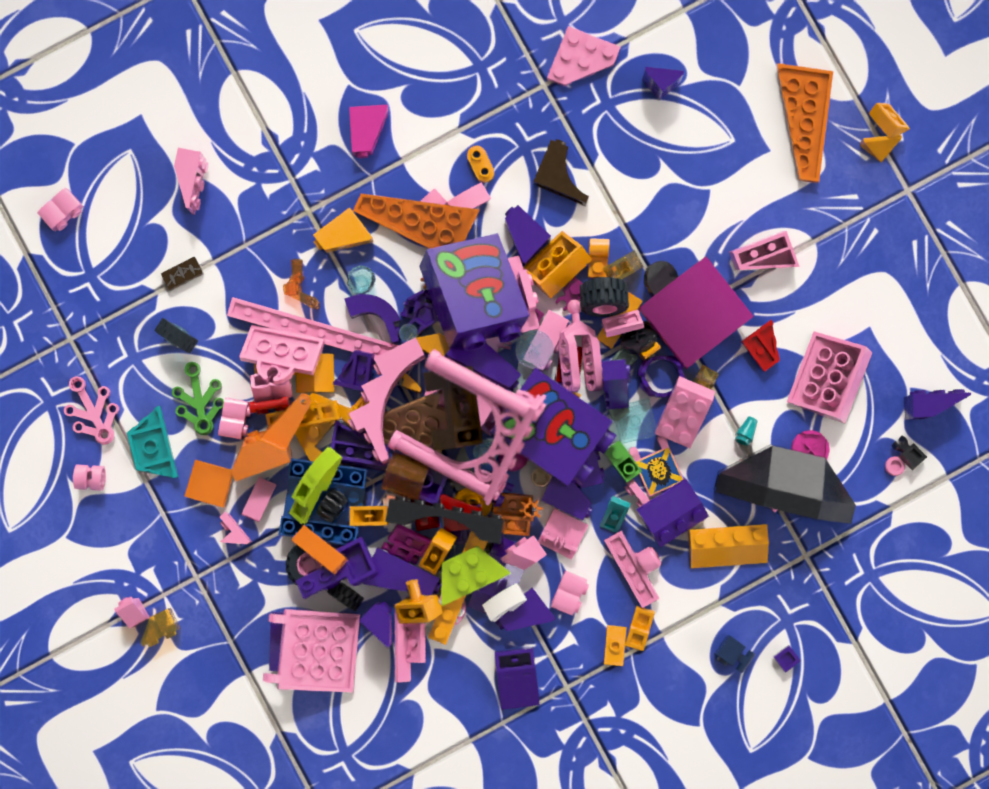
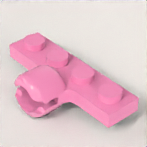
M622 530L605 539V543L641 607L644 608L658 600L659 596L648 578L650 572L661 566V560L657 552L652 547H647L635 553Z

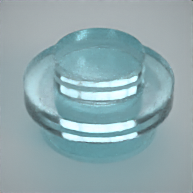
M405 324L399 330V337L404 342L418 336V330L413 324Z

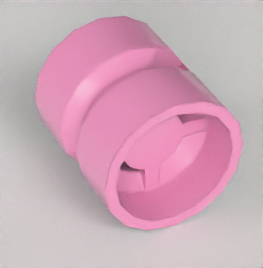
M88 465L75 466L73 474L74 489L87 490L90 487L91 490L103 491L106 481L105 466H92L91 468Z

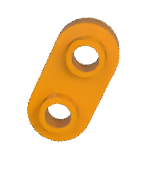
M480 146L471 147L468 150L467 159L477 180L482 183L490 182L494 177V169L485 150ZM475 152L480 153V157L475 158L473 154ZM483 169L488 170V174L483 175L481 171Z

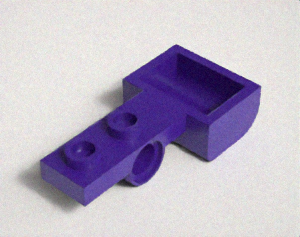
M362 537L336 549L346 557L347 561L335 575L323 566L296 580L304 599L322 590L331 589L346 578H348L351 586L356 587L379 574Z

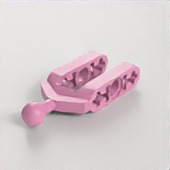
M571 300L567 305V309L572 314L573 323H570L560 332L558 343L562 384L570 392H578L580 389L581 381L575 336H582L586 387L589 391H600L604 384L599 340L595 335V330L580 322V301Z

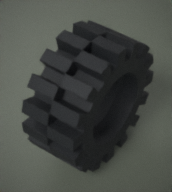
M341 581L337 586L327 591L329 595L353 611H356L364 600L363 596Z

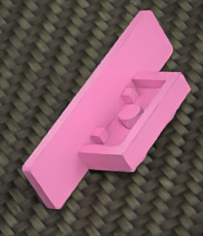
M520 256L508 258L530 315L521 332L526 333L537 330L540 326L535 309L537 307L536 304L539 302L536 292L533 293L531 288L533 285L532 276L527 274V270H523Z
M395 611V682L411 681V663L426 662L425 623L399 624Z

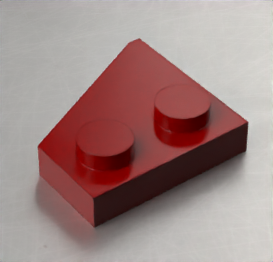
M772 320L741 341L763 372L780 361Z

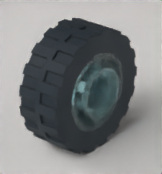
M165 318L161 319L154 330L165 341L189 354L198 342L196 338L188 334L187 330L176 323H171Z

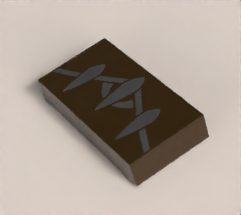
M194 256L160 274L169 291H172L203 275L204 272Z

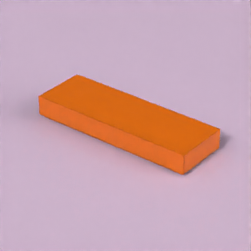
M305 525L291 539L297 546L334 575L347 561L346 557Z

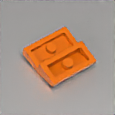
M195 460L184 497L224 508L233 479L231 469Z
M502 492L501 496L505 497L501 507H494L493 505V514L502 515V519L506 520L504 534L530 536V517L527 516L526 519H523L525 513L519 512V509L524 507L521 501L527 503L530 497L531 502H533V495ZM532 504L529 505V508L525 509V511H528L530 515L532 512Z

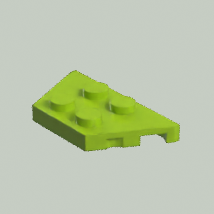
M479 546L442 562L441 604L444 606L511 574V572Z

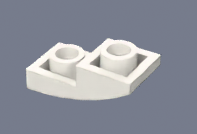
M514 584L492 597L482 606L490 621L496 622L506 612L514 611L527 599L519 584Z

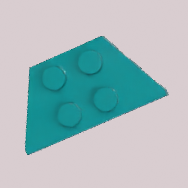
M157 406L154 408L155 410L127 432L135 469L179 478L161 406Z

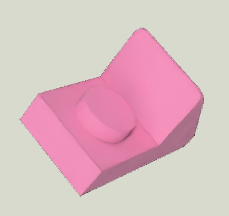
M228 512L220 516L222 520L220 523L226 531L231 530V533L220 542L252 543L251 539Z

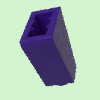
M517 205L515 208L513 206L510 207L505 213V224L518 256H520L521 263L525 266L551 239V235Z
M553 477L541 499L542 502L582 521L584 518H589L593 509L590 507L591 502L573 481L567 488Z
M531 587L524 593L527 600L514 611L506 612L496 621V624L501 630L505 628L506 631L552 622L556 618Z

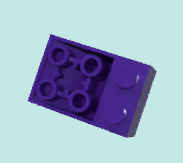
M954 389L953 391H948V393H945V390H933L929 394H926V390L910 392L909 396L904 397L905 420L934 417L971 396V392H965V389Z
M533 647L494 651L501 710L540 705Z

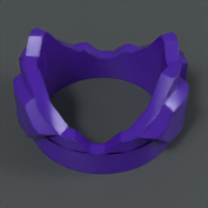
M673 355L655 356L641 363L638 370V377H640L641 383L639 386L647 396L665 398L670 396L673 391L672 389L666 393H657L648 385L645 379L646 369L653 361L664 360L671 363L677 371L678 378L680 376L686 379V375H683V365Z

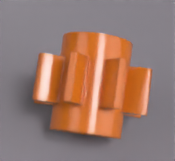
M529 497L527 503L521 501L524 507L519 509V512L525 513L523 519H526L528 516L531 522H533V517H541L538 514V510H542L543 507L537 506L539 500L531 502ZM530 504L536 508L532 515L525 511V509L529 508Z

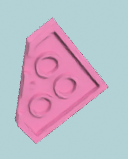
M568 26L547 80L567 86L574 81L591 76L605 68H610L614 65L621 47Z

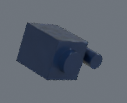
M728 634L714 653L718 656L716 660L725 666L727 664L733 666L736 660L739 661L740 664L736 669L741 673L744 672L756 655L750 650L745 656L741 654L746 647Z

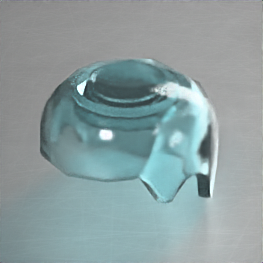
M357 266L348 274L347 285L355 294H367L375 287V274L367 266Z

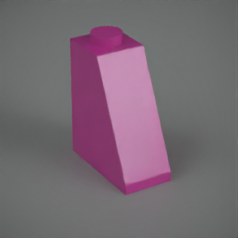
M388 105L349 107L353 156L367 158L368 155L373 154L389 113Z

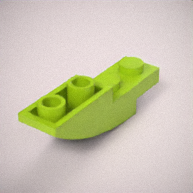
M327 447L312 463L292 495L295 501L289 514L301 524L307 523L321 492L328 490L343 458L331 447Z

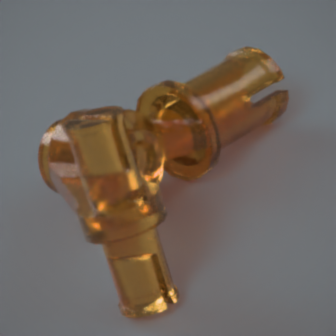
M292 259L290 280L287 284H283L284 294L308 305L310 308L319 309L320 302H318L317 298L301 292V284L305 279V276H303V260Z

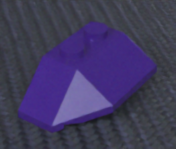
M504 538L501 544H493L489 555L508 569L511 574L475 590L468 603V607L486 614L482 606L484 603L510 586L519 584L524 570L501 560L507 554L505 550L514 544L516 546L515 542Z

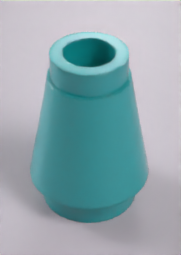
M748 416L735 433V441L741 445L749 446L753 442L758 420Z

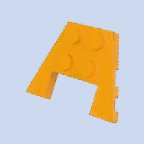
M314 392L309 395L311 398L310 405L333 401ZM337 403L340 418L350 425L348 421L351 419L349 413L355 410ZM335 421L297 428L295 435L310 461H315L322 453L317 448V445L335 425Z

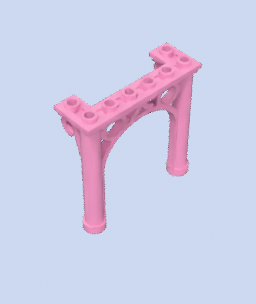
M433 350L426 361V368L478 395L490 406L496 422L494 441L484 455L475 460L465 462L452 460L398 430L395 431L390 439L388 448L402 452L483 496V500L486 501L485 504L489 506L492 500L496 501L500 493L505 488L509 477L506 473L508 469L512 470L517 461L514 457L516 453H521L525 445L522 441L524 437H529L533 429L530 426L532 421L536 422L539 415L542 414L546 406L543 403L546 396L538 395L534 399L531 394L519 390L516 394L509 392L441 356L440 352ZM497 404L505 407L508 410L501 413L499 406ZM506 416L513 417L516 420L514 429H507L503 424V418ZM515 434L510 446H508L505 442V435L512 436ZM503 454L505 456L499 467L494 456ZM490 463L493 467V472L490 473L487 470L481 469L480 464ZM474 467L475 473L466 469Z

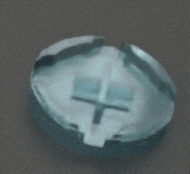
M530 330L518 338L515 346L518 361L524 366L538 369L545 366L551 360L554 353V344L546 333L539 330Z

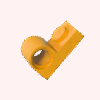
M590 238L589 256L592 261L588 263V278L607 277L609 239Z

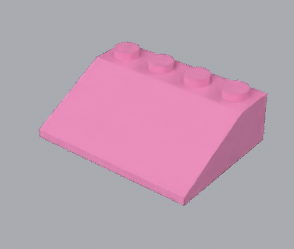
M814 331L787 402L845 424L872 352L866 346Z

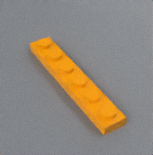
M471 531L463 552L476 546L485 550L488 542L480 540ZM466 595L444 606L441 604L443 613L436 617L428 638L444 645L447 644Z

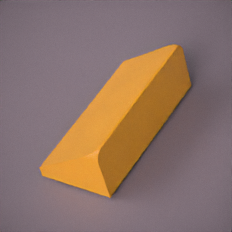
M876 103L869 112V115L889 138L900 135L910 129L890 104Z

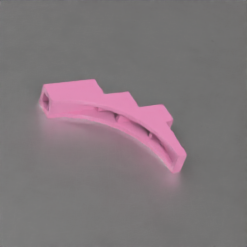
M416 337L374 358L376 364L373 366L378 376L381 374L382 376L362 385L364 391L361 392L364 401L370 403L349 413L351 419L348 421L353 431L356 429L359 433L366 431L364 436L368 444H373L375 450L372 452L376 460H381L383 464L390 461L383 436V418L387 401L401 377L414 365L426 358Z

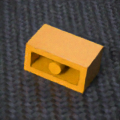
M440 527L418 566L435 575L457 537Z

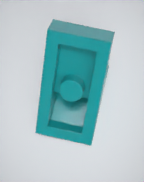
M613 496L608 503L600 527L618 533L631 503Z

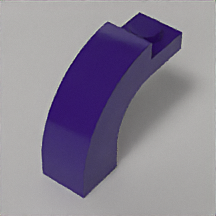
M359 294L344 299L351 319L366 314L376 315L385 322L392 344L400 343L399 337H402L399 326L395 327L394 324L400 323L401 320L395 309L387 301L369 294Z

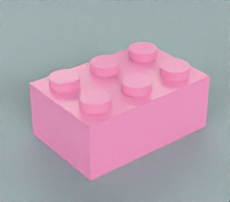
M679 376L658 421L655 434L691 448L713 402L715 391Z

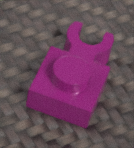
M576 277L562 289L565 295L558 297L555 302L556 304L560 301L566 302L563 311L567 310V305L571 300H580V285L583 283Z

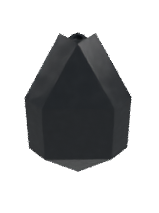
M772 444L719 470L714 486L715 492L817 520L851 524L856 504L825 457Z

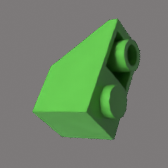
M620 440L610 446L604 453L610 464L626 483L642 472Z

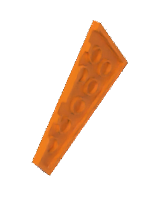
M777 63L776 67L799 181L819 183L834 71Z
M361 193L353 211L431 249L466 241L480 209Z

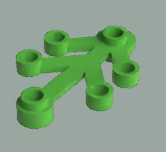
M189 362L185 365L184 371L191 378L194 398L185 393L184 389L179 386L173 388L172 395L197 409L198 417L188 412L187 407L183 405L177 406L175 412L178 416L192 422L195 431L199 435L205 436L212 432L214 427L212 420L218 411L223 409L224 399L216 398L213 401V407L207 415L205 413L206 405L214 393L221 389L222 383L218 379L211 380L209 388L202 397L198 377L201 367L196 362ZM191 367H196L197 371L191 373L190 369ZM215 381L219 383L218 388H213L212 386ZM177 389L181 390V395L179 396L175 395ZM218 400L223 402L221 407L216 406ZM180 408L185 409V413L182 415L178 412ZM205 422L207 423V428L203 430L201 424Z

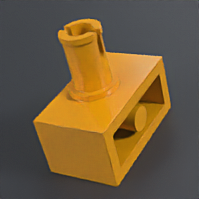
M412 579L405 583L410 597L394 605L399 624L426 623L443 613L438 595H421L418 579Z

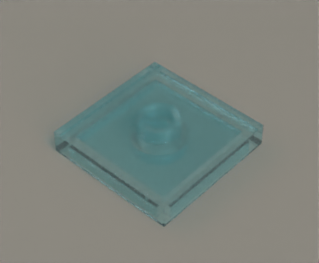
M649 398L629 403L630 413L615 423L618 437L622 444L658 436L655 434L656 424Z

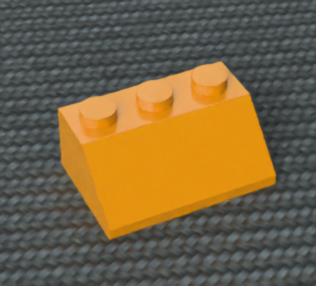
M561 231L523 267V270H527V274H531L533 283L551 299L585 268L592 259L582 245Z

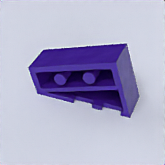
M337 420L335 421L331 448L343 457L340 464L387 471L388 462L383 464L381 460H376L372 452L375 448L372 443L368 444L364 435L356 430L353 431V429L341 424ZM386 447L387 453L390 456V448Z

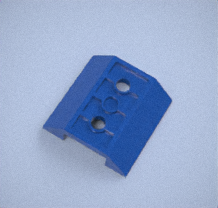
M291 458L287 476L289 481L284 513L281 516L278 535L294 537L302 526L305 525L325 542L346 545L356 540L360 526H350V507L363 506L367 469L339 465L328 490L321 492L307 523L301 524L289 514L295 501L292 495L314 461ZM335 489L348 498L349 507L347 510L342 511L334 522L329 523L320 518L317 514V509L327 493Z

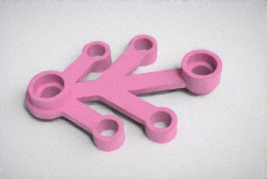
M78 376L71 378L69 387L72 391L78 392L87 411L77 409L73 405H67L64 408L65 415L70 417L77 416L93 421L96 428L88 427L83 422L78 421L73 424V430L76 433H86L95 436L100 444L111 443L114 439V431L111 427L115 415L120 410L119 406L115 403H110L107 406L108 414L104 424L100 418L105 400L111 394L110 389L105 386L98 389V399L94 407L85 390V380ZM78 381L81 382L80 388H76L75 386L76 382ZM103 389L107 390V394L105 396H102L101 391ZM111 406L116 407V411L113 413L110 411ZM69 407L73 408L72 414H68L67 412ZM78 424L82 425V429L80 431H77L76 426ZM106 431L108 437L104 439L102 433Z

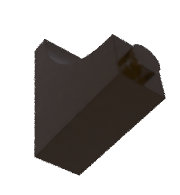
M551 140L533 185L586 206L589 196L581 192L573 184L567 172L566 155L568 146L561 140Z

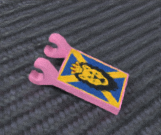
M659 435L656 439L661 449L641 458L636 447L628 450L642 470L639 475L649 497L683 480L667 439Z

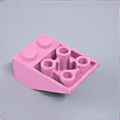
M178 147L174 168L185 206L191 214L195 215L196 210L200 208L201 199H199V194L204 189L205 181L203 180V175L208 171V162H206L207 160L201 152Z

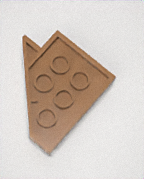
M439 390L385 412L383 418L385 444H389L393 434L398 430L434 450L431 431L448 429L445 408L438 405L443 391ZM443 449L435 451L441 454Z

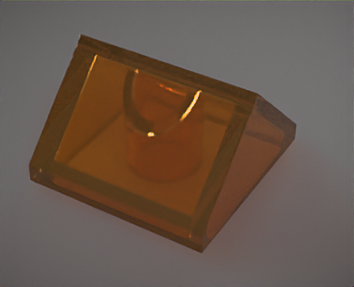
M393 452L381 489L413 500L419 499L429 467L413 458Z

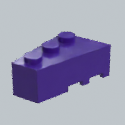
M625 359L602 361L606 410L629 408L627 383H631L630 365L625 364Z

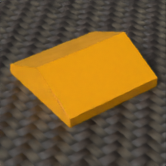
M334 354L320 355L314 375L296 372V393L335 392V385H333L335 380Z

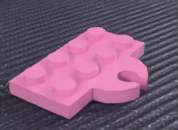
M251 325L239 358L241 361L257 364L258 374L266 383L269 382V373L273 371L278 372L273 378L274 385H279L292 378L295 372L314 375L325 341L321 338Z

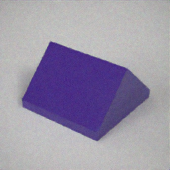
M645 67L642 81L655 97L660 100L680 84L684 71Z

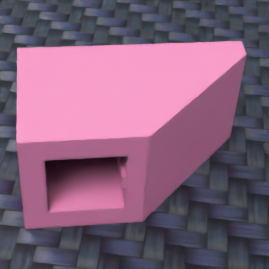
M533 535L528 540L524 537L516 542L517 547L514 544L505 550L507 554L501 560L525 570L547 554Z
M127 597L119 601V606L114 609L128 628H133L150 618L139 598Z

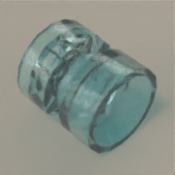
M483 440V444L475 445L473 449L474 458L477 459L484 455L490 449L493 442ZM486 462V463H482V464H480V465H482V466H489V465H491V464Z

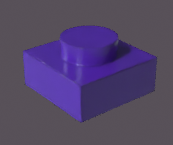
M789 645L773 656L785 673L801 661Z

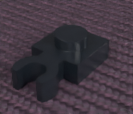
M902 435L898 439L902 445L895 441L891 446L894 450L902 453L899 458L913 471L927 456L914 443L910 446L906 437Z

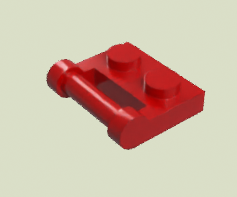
M285 396L280 399L249 402L250 413L263 415L268 414V410L284 411L292 403L291 399Z

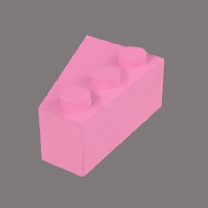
M787 231L778 232L729 251L735 270L800 267Z

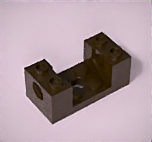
M473 366L464 367L473 372ZM433 371L423 372L426 392L443 390L448 429L431 431L434 450L483 444L477 395Z

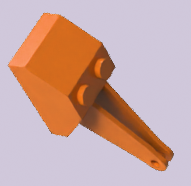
M300 394L265 431L258 432L256 430L247 434L232 466L231 472L235 482L291 461L292 450L289 443L310 406L311 398L308 394Z

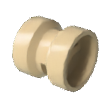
M540 468L535 469L531 475L533 484L538 487H544L551 479V476Z

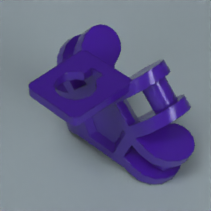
M421 290L403 302L404 309L403 312H400V317L411 319L404 331L412 333L414 335L413 338H418L424 329L439 322L433 303H426V300L432 301L428 290ZM415 308L413 315L410 314L411 309ZM415 322L420 325L419 329L414 326Z

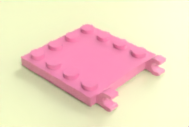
M284 609V615L269 614V622L283 623L278 674L263 673V681L277 683L278 689L353 692L360 614Z

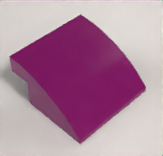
M706 256L638 308L685 369L754 317Z

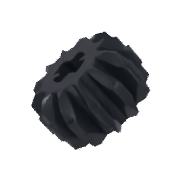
M331 490L318 506L317 514L324 521L334 522L347 505L348 498L340 491Z

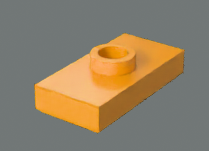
M607 625L603 664L623 666L627 627Z

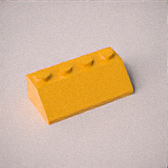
M767 524L687 530L690 568L768 563L769 539Z

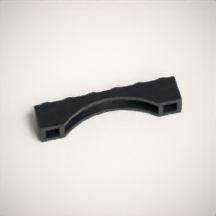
M398 495L395 498L389 499L385 522L408 525L425 517H446L465 525L482 541L497 544L503 542L506 520L502 519V515L491 513L489 517L484 516L482 511L471 510V513L463 512L464 508L452 506V509L444 508L445 504L433 503V506L426 505L425 500L414 499V502L407 501V497Z

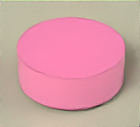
M890 457L885 462V471L891 476H898L904 472L905 463L899 457Z

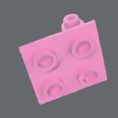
M554 508L538 542L572 560L589 525Z

